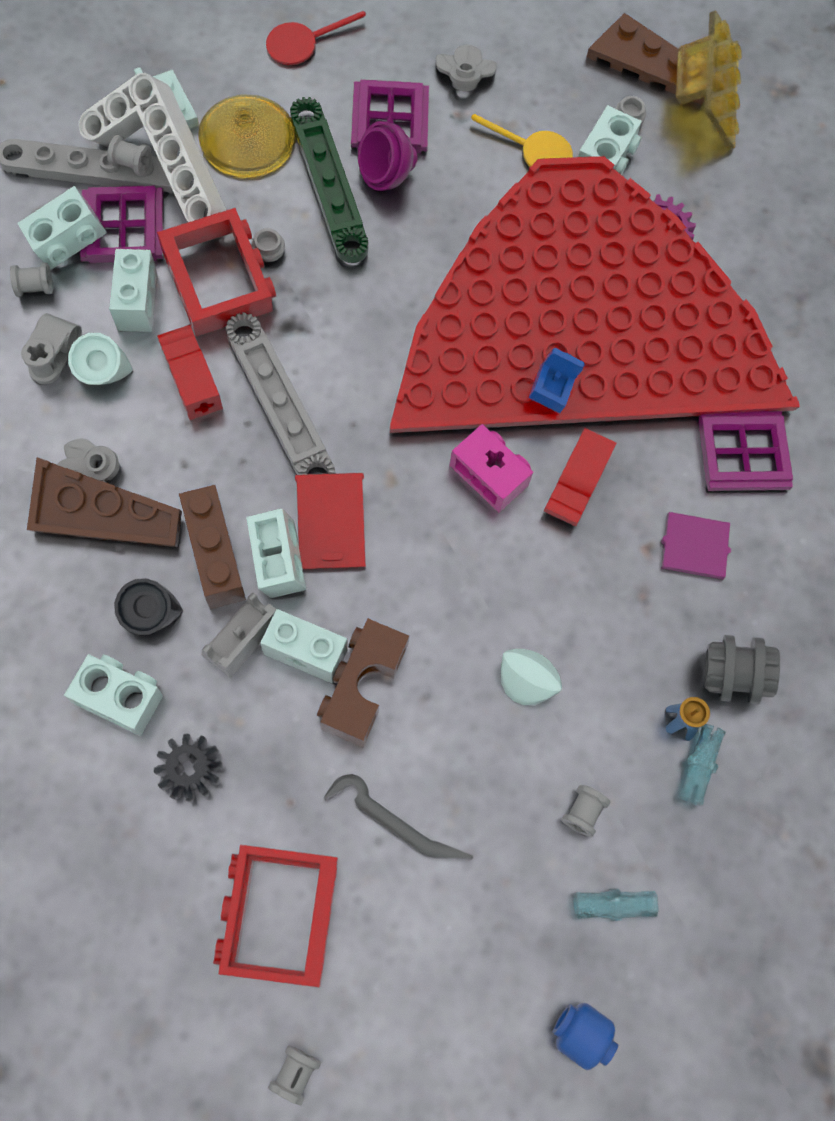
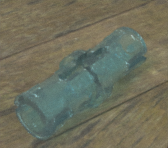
M709 724L701 726L694 754L689 755L686 762L689 765V769L681 793H679V798L688 801L692 797L691 803L700 806L704 804L703 800L711 775L717 772L718 764L715 762L723 737L726 734L721 728L713 731L714 726Z
M610 888L609 892L601 893L574 892V915L576 919L602 917L610 918L611 921H622V918L657 917L658 898L655 891L621 892L619 888Z

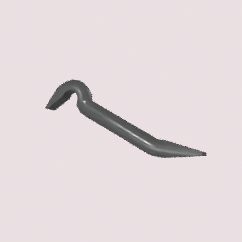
M347 774L337 778L323 797L326 801L343 792L346 787L353 786L358 791V795L354 799L358 808L420 853L434 858L473 859V856L428 839L369 797L367 784L357 775Z

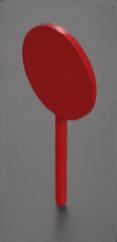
M358 12L314 32L301 23L287 22L280 24L267 37V52L274 61L280 64H300L313 54L316 46L315 38L364 18L366 12Z

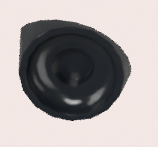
M147 578L134 579L126 583L117 593L114 602L115 616L119 624L128 632L137 635H148L165 628L183 611L176 597L166 587Z

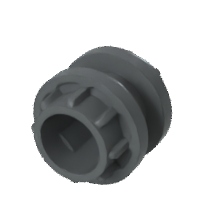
M724 635L722 642H711L707 645L704 686L709 692L719 693L720 701L730 702L733 691L747 692L748 703L760 704L762 697L772 698L777 694L780 678V652L776 647L765 646L764 638L753 637L750 647L736 646L734 635Z

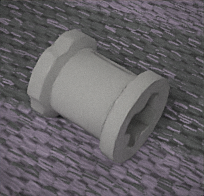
M115 135L112 138L107 151V160L110 165H124L134 169V172L138 175L145 174L152 157L149 145L141 144L137 146L126 142L125 138L120 135Z
M41 263L40 267L19 268L18 265L10 267L11 284L16 297H22L24 293L44 291L45 294H52L53 280L48 263Z
M579 785L577 788L579 795L570 813L564 814L562 817V822L582 835L593 837L596 832L593 827L603 808H608L611 801L599 791L585 785Z
M288 1045L285 1051L287 1058L276 1081L270 1082L268 1089L285 1100L301 1106L305 1099L302 1093L313 1070H318L321 1062L311 1055Z

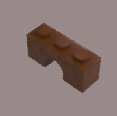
M216 485L179 493L202 589L210 610L245 601L246 597Z
M367 618L363 629L356 627L348 645V648L353 649L348 662L341 660L333 677V682L338 683L332 697L325 695L317 712V716L322 718L320 721L321 730L364 747L379 713V705L362 697L357 686L363 677L372 673L383 674L394 679L408 647L409 635Z

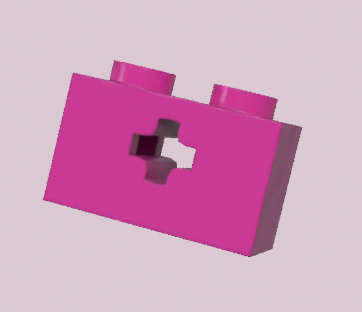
M483 424L456 446L451 453L449 466L499 513L529 486L533 475L528 461L519 454L515 455L506 447L505 441L497 432L489 431Z

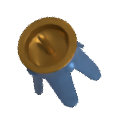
M690 697L681 704L668 706L666 712L677 713V717L666 726V732L672 734L686 727L688 730L685 739L687 741L692 740L699 727L705 725L710 718V709L707 703L698 697Z

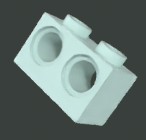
M607 105L580 149L578 157L605 156L615 165L614 169L622 175L629 160L626 156L628 153L634 155L642 139L641 136L637 135L642 121Z
M75 186L17 223L32 250L44 263H48L50 270L107 233L91 206Z
M115 250L109 310L117 331L152 332L157 270L151 250Z
M282 508L246 517L258 589L270 598L306 590L294 520Z
M88 654L64 696L74 705L141 736L164 696L158 687L155 686L158 681L140 671H136L133 676L121 670L124 665L103 654L101 659H98ZM101 676L108 677V683L103 690L98 692L91 691V685L96 678ZM135 692L143 694L142 701L137 707L125 708L126 698L130 694Z

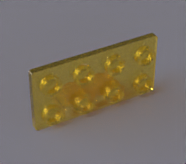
M715 10L709 13L708 36L679 47L676 98L682 105L705 96V113L728 150L735 148L736 135L739 134L736 111L740 109L737 85L741 84L738 61L742 59V52L738 41L734 42L731 38L728 22L721 20L718 12Z

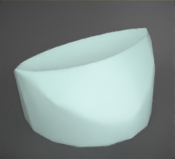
M87 333L80 336L72 344L68 353V365L72 374L79 381L89 385L109 384L124 378L133 371L124 351L109 336L102 333Z
M511 649L503 653L501 685L505 694L514 702L521 705H537L555 696L562 690V682L557 669L543 655L528 649Z

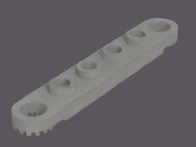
M9 139L0 144V166L9 174L10 172L12 174H28L29 177L108 187L155 186V188L162 187L163 192L174 193L158 157L152 156L148 170L144 175H138L134 172V169L124 165H110L107 160L106 150L20 139ZM14 151H16V153L20 152L22 154L17 160L10 161L6 159L8 155H11L10 152L14 154ZM194 178L190 183V188L192 187V184H194Z
M238 313L235 317L232 316L226 325L228 341L296 474L306 475L314 467H322L328 474H336L334 464L259 321L250 313L249 315H246V313L240 315ZM241 326H249L254 330L246 338H240V336L235 334L236 329Z

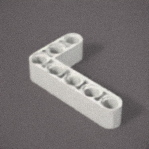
M139 73L81 115L79 120L81 135L87 140L109 147L110 141L115 135L123 136L126 139L144 126L188 222L203 218L206 208H208L207 216L226 211L172 89L166 83L146 73ZM194 178V184H193V186L190 188V183H191L192 179Z

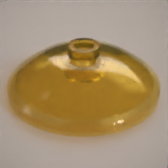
M242 94L225 98L214 104L205 113L200 122L198 138L203 155L215 168L232 176L256 177L274 171L289 158L295 144V131L291 117L278 103L263 96Z

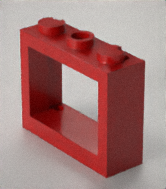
M236 208L157 232L162 253L196 337L226 327L228 320H231V317H235L238 313L240 315L243 313L249 315L250 313L253 317L273 312L272 298L276 297L274 285L270 277L264 278L261 268H264L261 253L258 248L252 249L249 242L252 239L249 224L246 219L240 220ZM232 233L256 291L202 309L179 250Z
M240 845L239 854H232L228 871V879H234L232 896L225 895L221 911V921L227 922L224 939L218 938L215 946L213 964L220 965L218 974L321 987L338 857ZM254 862L319 870L305 971L237 963Z

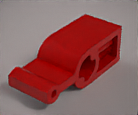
M191 325L157 335L189 420L222 410L219 392Z
M584 428L544 512L576 527L617 443Z

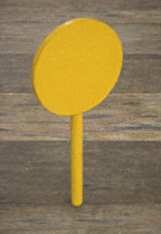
M476 114L471 116L473 121L523 145V157L529 167L537 159L573 157V151L569 142L555 132L538 131L524 139Z

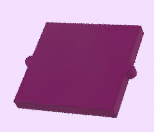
M669 512L667 514L665 536L661 539V543L664 544L661 569L724 580L726 577L727 555L731 553V548L728 547L730 523Z

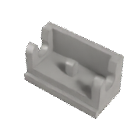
M252 592L248 596L246 603L209 645L206 644L201 650L202 656L231 678L260 645L276 608L269 603L265 606L258 600V596Z

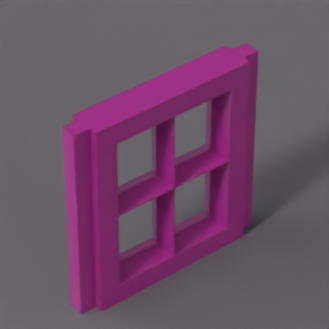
M360 79V82L354 81L351 147L358 150L362 136L369 127L371 119L387 120L391 123L393 121L411 122L409 139L412 146L416 149L417 153L427 151L429 85L416 82ZM371 95L388 96L387 112L370 111ZM394 97H411V113L394 112Z
M88 187V190H82V196L91 206L104 229L119 228V247L100 248V238H98L92 244L80 250L81 261H89V263L114 262L116 249L151 250L154 261L163 259L157 232L163 230L162 187ZM144 201V219L126 220V202ZM101 202H119V220L101 221ZM144 227V246L125 247L126 228Z
M781 411L702 414L699 416L698 424L708 491L791 490L793 488V475L785 422ZM714 430H739L741 447L716 448ZM746 430H771L773 447H748ZM717 454H742L744 471L719 472ZM749 454H775L777 471H751Z

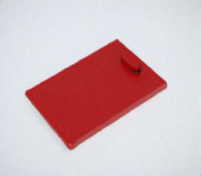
M363 473L306 474L295 476V481L297 482L299 551L303 569L366 567Z

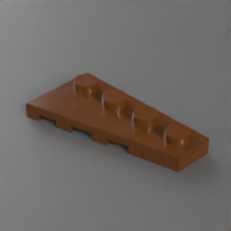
M626 13L614 22L588 48L586 56L594 61H597L599 57L611 62L610 67L620 72L625 68L640 74L639 80L649 84L650 82L664 84L666 91L699 105H703L719 88L723 79Z
M36 458L27 523L28 531L178 547L182 517L180 509L53 464L47 460Z

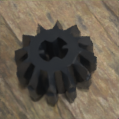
M188 733L182 737V746H179L174 739H169L168 745L173 751L170 754L159 751L157 757L166 762V764L154 767L156 775L165 776L158 783L159 788L163 791L171 788L170 797L173 800H178L184 792L186 801L189 803L194 802L195 790L197 789L204 797L209 796L210 792L205 786L207 781L213 785L220 783L219 777L212 774L211 771H218L223 768L221 760H212L219 753L217 747L213 745L206 748L207 739L204 736L197 738L193 744L192 737ZM187 760L194 764L195 773L190 776L183 772L185 769L182 764Z

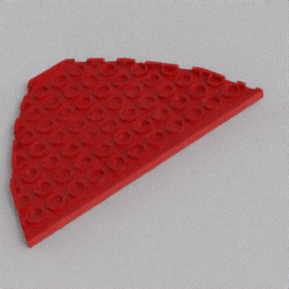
M605 156L542 158L534 162L524 177L518 183L516 182L499 200L498 205L476 225L467 244L458 255L437 290L434 299L416 325L390 422V433L478 428L482 424L489 428L689 417L702 414L795 411L800 405L797 396H792L786 383L788 377L783 367L779 368L771 351L773 346L756 310L747 299L744 301L731 287V280L703 246L691 239L685 231L687 227L668 208L663 210L652 201L650 193L633 179L627 180L614 169L615 165ZM553 348L569 353L585 363L583 370L574 381L566 407L561 413L529 398L538 370Z

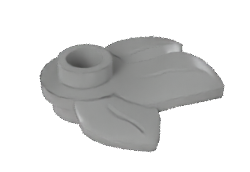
M473 45L459 46L455 50L454 55L438 54L436 56L437 69L444 74L450 75L453 87L460 91L475 89L481 78L494 75L497 69V63L492 60L482 59L480 49Z
M75 439L64 445V452L67 458L57 464L104 482L114 478L119 470L118 457L112 449L106 446L96 447L87 439ZM103 459L101 466L96 468L98 461Z

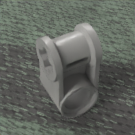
M48 313L40 317L35 330L21 351L22 359L29 366V374L33 381L45 385L53 383L60 377L62 370L68 362V353L72 344L82 336L80 325Z

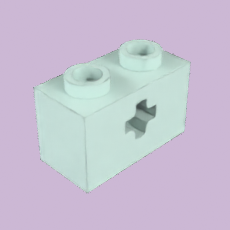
M276 609L260 642L264 655L332 684L337 667L341 660L343 661L348 650L346 637L279 609Z

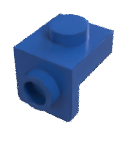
M553 348L538 370L529 398L561 413L566 407L574 381L583 370L585 363L569 353Z

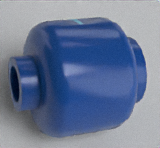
M580 1003L576 1007L571 1004L568 1005L553 1029V1034L557 1036L556 1048L558 1051L585 1070H591L599 1063L604 1066L608 1065L618 1048V1043L613 1041L615 1024L587 1003Z

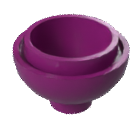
M377 121L370 125L362 136L358 148L359 169L364 181L372 189L385 191L396 188L407 178L410 171L415 168L417 152L412 146L409 137L400 126L388 121Z

